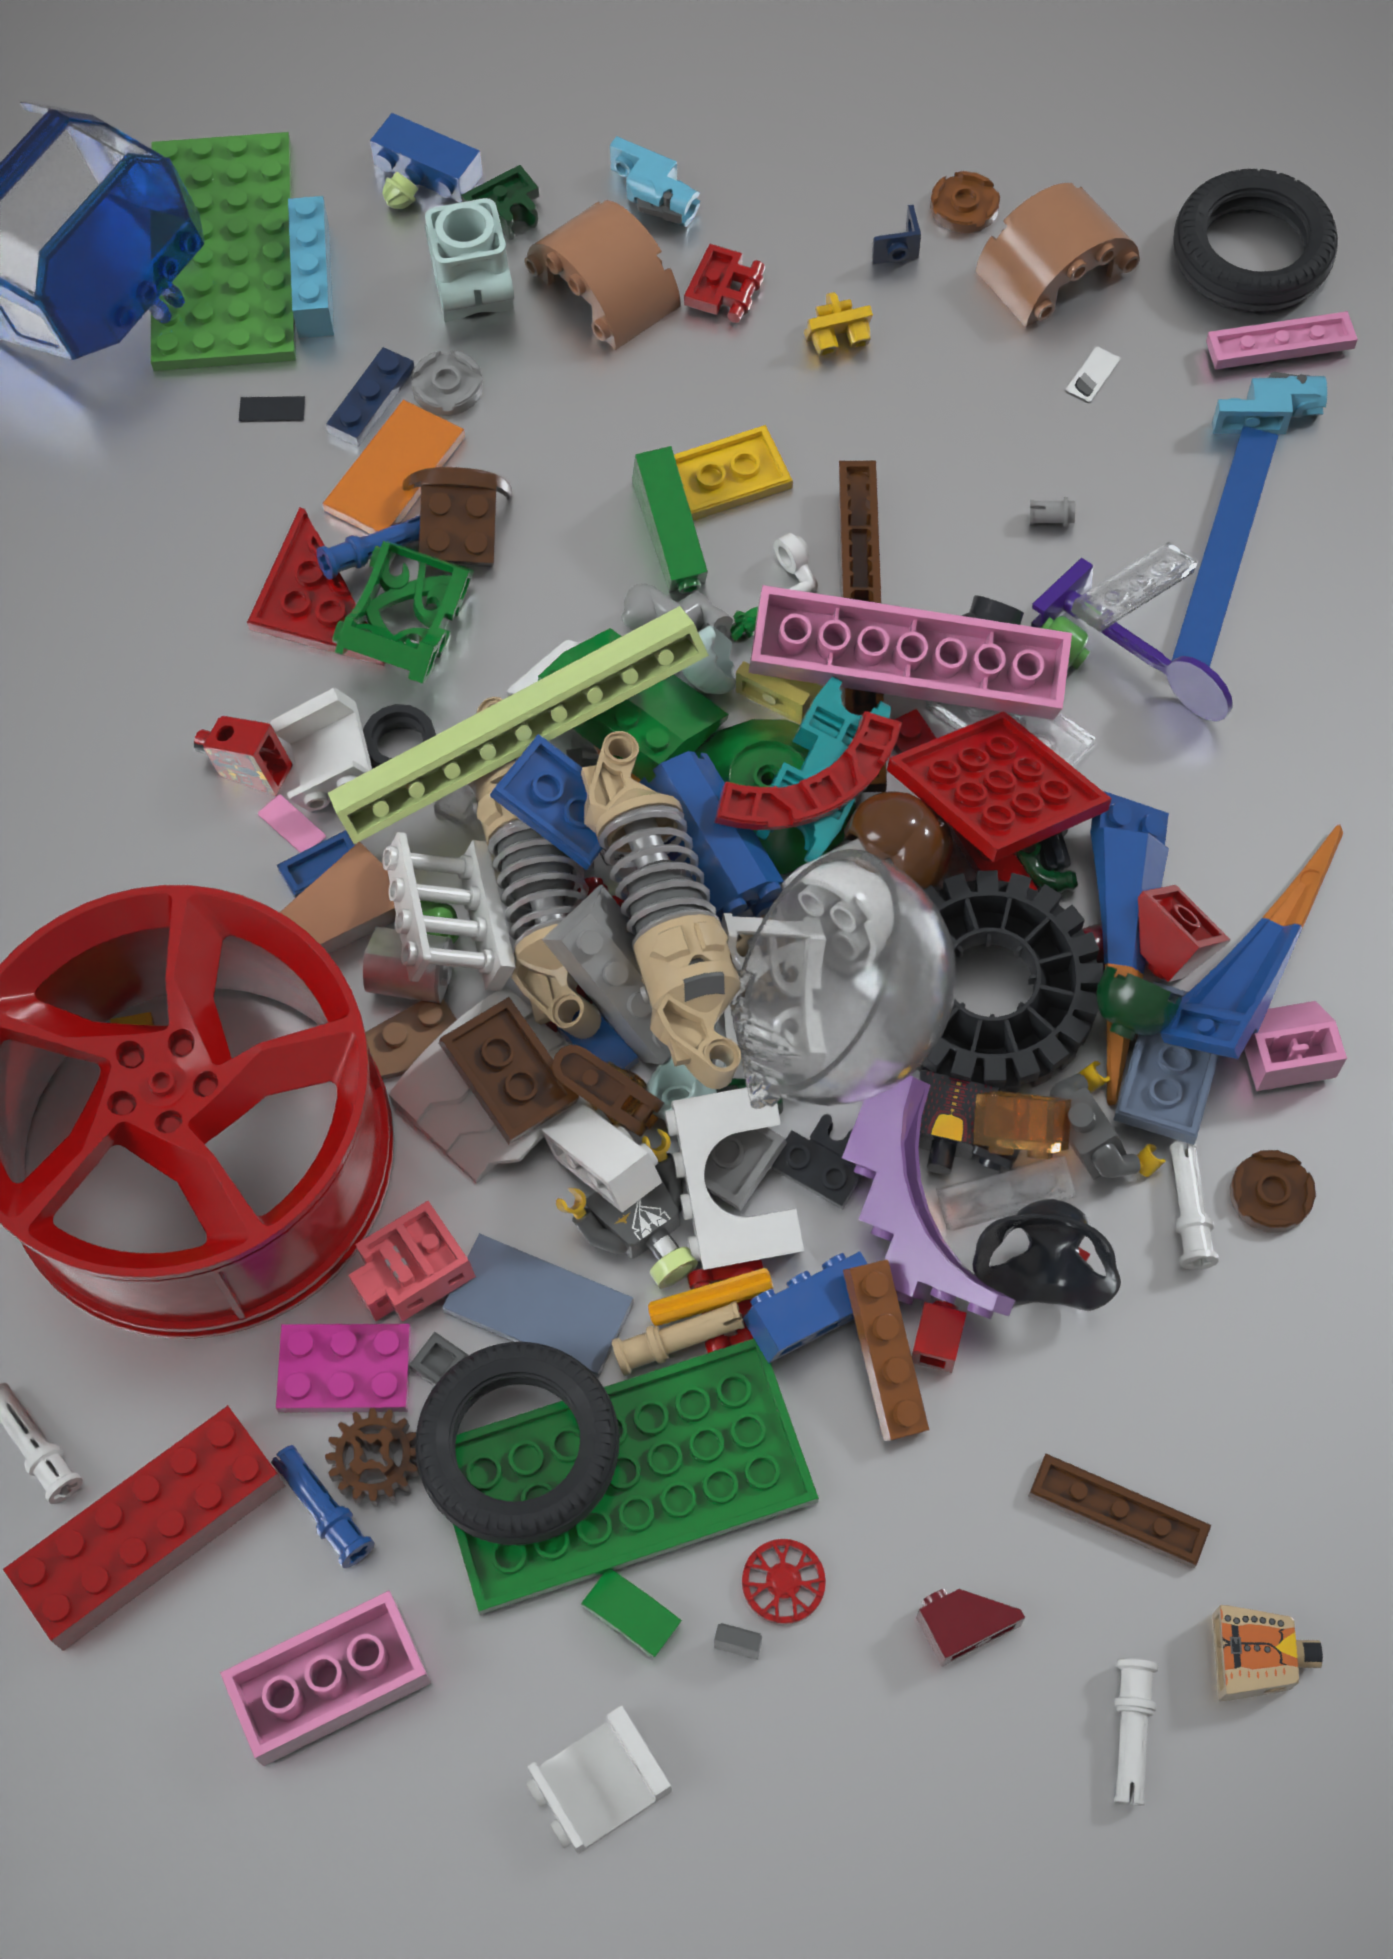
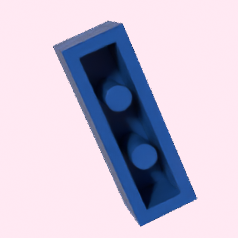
M394 113L389 115L370 140L375 166L385 172L393 174L398 172L413 184L421 185L437 192L444 198L462 202L461 194L473 189L483 176L481 153L479 150Z
M860 1251L847 1258L844 1253H840L823 1263L822 1271L812 1276L809 1271H804L786 1283L788 1288L776 1294L773 1289H769L750 1301L752 1307L743 1320L768 1364L854 1320L843 1270L868 1264Z

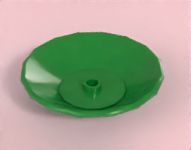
M751 719L719 730L700 746L695 753L698 758H700L701 753H706L724 783L730 782L745 786L770 787L771 785H765L762 782L767 779L774 780L784 762L800 770L809 750L792 742L800 726L799 724L781 719ZM856 798L841 830L821 856L831 852L843 841L845 837L844 829L856 809ZM797 827L774 830L769 833L765 840L758 837L779 874L791 873L808 863L804 861L807 850L804 849L805 837Z

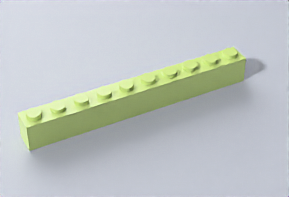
M678 606L328 792L329 798L351 840L356 844L521 756L538 734L549 741L709 655L694 622Z

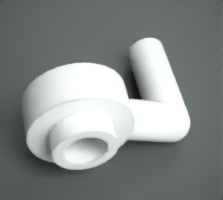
M787 533L775 540L774 551L778 561L787 572L794 573L800 582L790 589L810 593L816 591L818 582L807 566L809 548L806 542L801 537H796L791 533Z

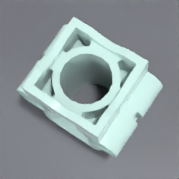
M483 198L429 209L425 214V231L444 321L462 319L479 312H500L514 309V291L508 267L506 243L495 202L491 199Z

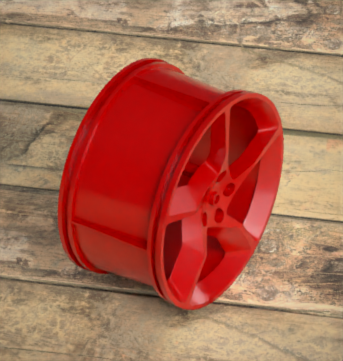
M159 885L117 892L84 903L58 916L35 931L0 964V1224L21 1241L24 1250L36 1268L60 1294L93 1317L120 1329L169 1339L207 1338L247 1330L283 1315L319 1292L350 1261L357 1252L355 1244L365 1239L369 1234L380 1212L388 1189L394 1152L393 1117L387 1090L379 1069L371 1056L362 1016L353 992L334 960L306 930L273 908L240 894L193 885ZM215 989L245 991L272 998L307 1015L319 1026L258 1043L231 1058L214 1001ZM167 995L169 1025L167 1026L105 1023L117 1014L137 1004ZM66 1057L98 1064L101 1069L99 1079L71 1133L25 1179V1151L28 1132L39 1099L52 1075ZM326 1082L334 1083L337 1086V1099L333 1118L324 1143L314 1162L299 1183L280 1203L266 1214L257 1216L217 1158L205 1144L237 1121L266 1096ZM120 1145L178 1183L206 1232L207 1240L201 1246L165 1253L125 1252L97 1246L74 1237L58 1228L53 1222V1217L96 1167L112 1146Z

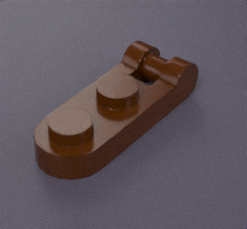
M565 1046L554 1056L552 1070L555 1078L561 1084L640 1138L648 1129L645 1124L653 1112L658 1113L665 1104L659 1098L581 1046ZM630 1095L640 1101L632 1115L621 1109Z

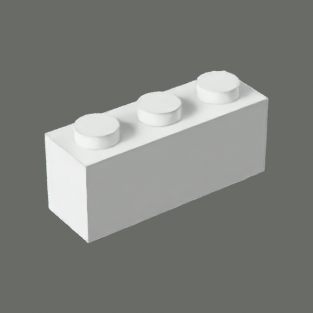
M579 1101L542 1129V1133L555 1159L622 1213L662 1183L655 1168L658 1164V1159L653 1151L644 1143L640 1146L635 1143L624 1127H614L608 1117L599 1109L593 1111L583 1102Z

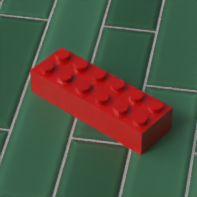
M227 1405L3 1568V1571L50 1641L64 1651L286 1486Z

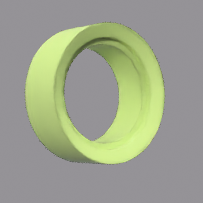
M681 1247L668 1253L656 1262L650 1270V1275L659 1288H667L684 1279L687 1274L696 1268L698 1261L691 1255L688 1247Z

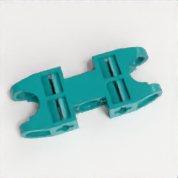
M833 676L829 679L806 711L792 742L809 750L801 769L799 770L784 762L770 787L777 786L782 788L795 785L804 779L816 775L836 762L852 742L862 715L852 714L845 709L841 699L842 691L839 690L842 684L841 680ZM880 701L877 707L873 708L870 713L889 718L891 706ZM854 800L833 814L817 821L797 826L805 837L804 849L807 850L804 861L809 863L821 857L841 830ZM755 830V835L765 840L769 833L774 830Z

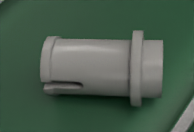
M1064 497V501L1030 500V524L1063 523V527H1067V523H1075V501H1068V497Z

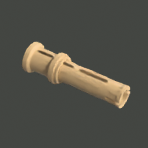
M736 1301L730 1305L662 1329L651 1325L646 1328L645 1333L625 1340H621L619 1337L612 1339L613 1350L623 1375H630L632 1369L657 1361L659 1364L664 1363L666 1359H669V1354L737 1329L745 1328Z

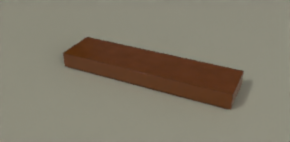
M1046 1453L1028 1495L1030 1498L1193 1569L1197 1566L1211 1528V1524Z

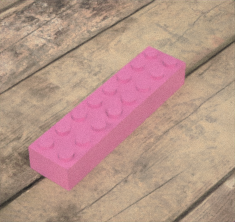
M762 585L748 673L824 685L833 676L842 681L840 687L999 712L1005 711L1006 713L1054 720L1063 709L1072 633Z

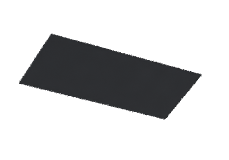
M305 396L240 397L239 421L304 420Z

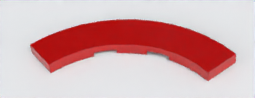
M864 711L852 742L840 758L830 767L800 781L798 784L778 788L777 786L753 787L725 782L714 823L742 829L777 830L797 827L833 814L860 795L876 778L891 755L897 742L902 722Z

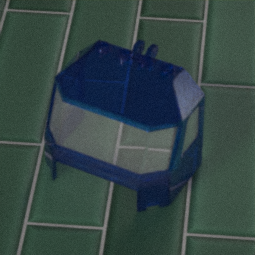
M20 102L24 110L43 114V117L0 162V339L69 360H75L120 343L148 310L159 322L163 324L168 323L172 318L171 312H169L168 306L159 297L162 294L166 302L176 309L183 306L185 303L183 294L172 282L205 244L200 213L171 159L164 157L94 115L61 107Z

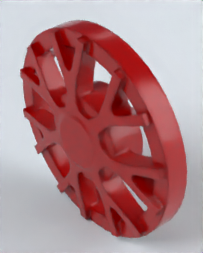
M776 1539L762 1544L749 1556L744 1566L742 1590L748 1605L759 1617L774 1624L788 1625L806 1619L817 1609L825 1591L826 1578L821 1561L809 1547L795 1540ZM778 1547H785L784 1552H780ZM789 1548L802 1553L796 1566L785 1562ZM774 1549L780 1563L769 1567L762 1554ZM805 1556L810 1559L809 1562H804ZM757 1558L760 1560L761 1565L754 1564ZM814 1565L818 1578L802 1581L799 1571ZM757 1569L767 1572L766 1583L749 1582L750 1570ZM818 1583V1591L811 1585ZM749 1587H755L757 1591L751 1594ZM801 1587L816 1595L809 1607L796 1597ZM767 1589L774 1599L762 1609L754 1598ZM791 1599L793 1615L779 1616V1600ZM797 1606L803 1608L804 1611L797 1614ZM774 1607L775 1615L770 1614L767 1611L770 1608Z

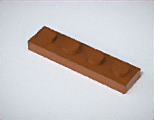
M888 1259L844 1269V1278L883 1440L891 1441L928 1431L929 1426Z

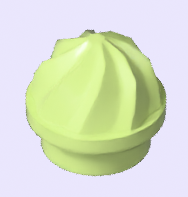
M395 172L391 179L387 177L385 180L382 194L389 207L404 209L411 203H414L416 200L414 195L419 189L406 177Z

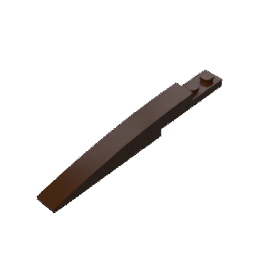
M876 460L839 461L841 597L881 603ZM843 688L844 707L852 714L862 715L864 711L871 712L880 701L884 702V694ZM886 763L876 778L862 793L886 792Z

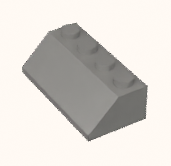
M599 885L542 940L626 1044L634 1051L640 1061L662 1065L671 1056L669 1047L662 1043L650 1030L652 1007L650 1002H644L640 988L645 985L641 982L642 976L634 949L632 948V941L636 935L627 931L629 917L621 913V907L605 887Z

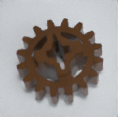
M375 1407L370 1408L368 1418L362 1419L356 1411L352 1413L354 1424L349 1427L347 1424L340 1422L338 1427L342 1432V1436L340 1438L329 1437L328 1439L330 1446L336 1450L335 1452L325 1454L326 1462L329 1465L336 1466L328 1472L332 1482L342 1480L338 1490L343 1496L353 1490V1500L357 1504L363 1501L365 1495L369 1496L373 1506H378L380 1496L386 1494L391 1502L396 1501L394 1492L396 1488L399 1487L406 1492L410 1490L406 1480L407 1476H419L418 1467L412 1463V1461H416L415 1448H411L415 1445L416 1432L406 1434L410 1425L405 1418L395 1424V1415L392 1410L388 1409L383 1418H379ZM372 1430H381L376 1434H364ZM402 1444L403 1456L398 1467L394 1462V1454L399 1450L398 1446ZM350 1446L354 1451V1459L348 1464L350 1468L347 1470L345 1460ZM362 1447L376 1455L380 1453L386 1466L373 1459L367 1460ZM374 1479H384V1480H385V1481H382V1482H379V1483H374V1484H368V1483H367L369 1480H374Z

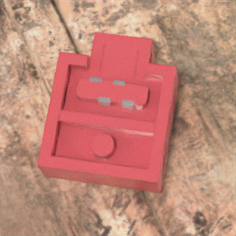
M429 1201L356 1243L355 1246L365 1265L348 1275L356 1292L375 1321L395 1310L402 1322L476 1277L470 1261Z

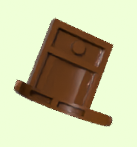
M461 467L427 468L407 476L402 484L404 491L421 487L419 552L457 565L493 567L496 491L505 497H511L512 487L509 482L492 472Z

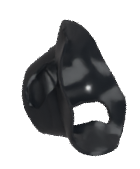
M1043 1199L1033 1202L1019 1210L1016 1215L1007 1216L991 1223L981 1233L976 1244L972 1263L974 1274L986 1285L1014 1299V1304L1040 1302L1092 1311L1111 1301L1121 1285L1115 1253L1110 1242L1102 1233L1091 1226L1086 1214L1065 1201ZM1021 1228L1026 1233L1030 1242L1028 1250L1016 1257H1012L1003 1264L991 1266L990 1259L994 1251L1011 1231ZM1085 1236L1094 1245L1095 1252L1103 1264L1106 1276L1096 1273L1091 1265L1079 1255V1245Z

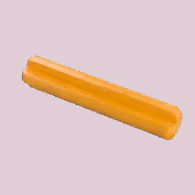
M763 1268L652 1301L648 1304V1312L654 1326H660L721 1308L735 1301L737 1303L754 1298L764 1291L773 1289V1282L769 1271Z

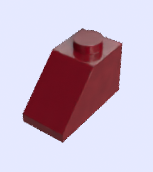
M941 1589L930 1594L921 1601L924 1607L919 1609L916 1617L942 1667L1021 1627L1025 1619L1021 1609L962 1589H957L950 1594L945 1589Z

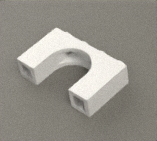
M769 1083L672 1101V1110L665 1111L669 1136L677 1135L680 1152L672 1153L676 1177L685 1178L687 1194L680 1195L684 1220L692 1219L695 1236L688 1237V1245L691 1255L697 1261H700L701 1269L705 1270L804 1251L797 1209L792 1208L746 1217L735 1216L722 1210L712 1200L704 1179L707 1158L714 1146L723 1138L734 1133L781 1125L774 1084Z

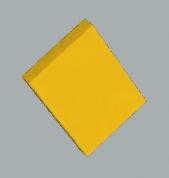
M766 425L674 454L693 521L793 488V480Z

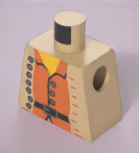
M1220 1605L1212 1614L1219 1701H1230L1288 1691L1299 1683L1298 1668L1322 1667L1323 1652L1320 1640H1296L1294 1619L1290 1616L1229 1605Z

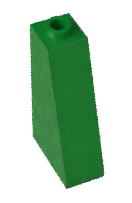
M672 446L635 454L632 483L669 592L679 590L680 593H690L693 590H698L701 588V584H705L708 570Z

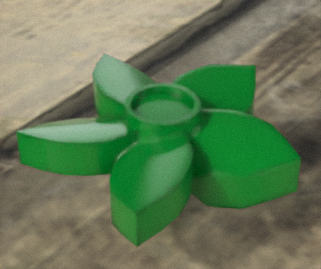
M758 607L751 608L746 613L737 610L733 615L735 623L732 624L730 632L734 641L743 633H745L747 638L754 635Z

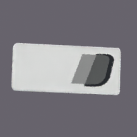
M1095 347L1066 387V391L1088 402L1092 401L1120 361V357L1100 347Z

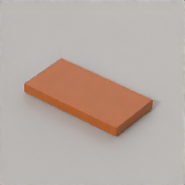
M402 400L322 503L324 511L369 534L399 524L421 496V487L404 491L402 489L403 480L410 474L422 469L443 467L465 438L464 429L408 401Z

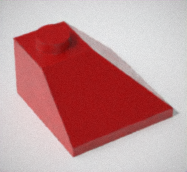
M1177 885L1145 890L1138 896L1140 954L1149 962L1148 967L1151 972L1162 980L1172 982L1187 977L1231 940Z

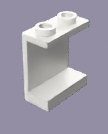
M335 687L271 720V725L276 735L291 744L300 782L299 787L287 792L288 799L309 812L321 810L331 802L328 792L372 770L356 701Z
M622 1705L606 1715L607 1722L540 1766H537L536 1762L527 1766L533 1777L526 1782L532 1796L539 1807L546 1803L549 1804L557 1818L550 1823L555 1835L563 1848L572 1844L578 1854L672 1792L671 1784Z

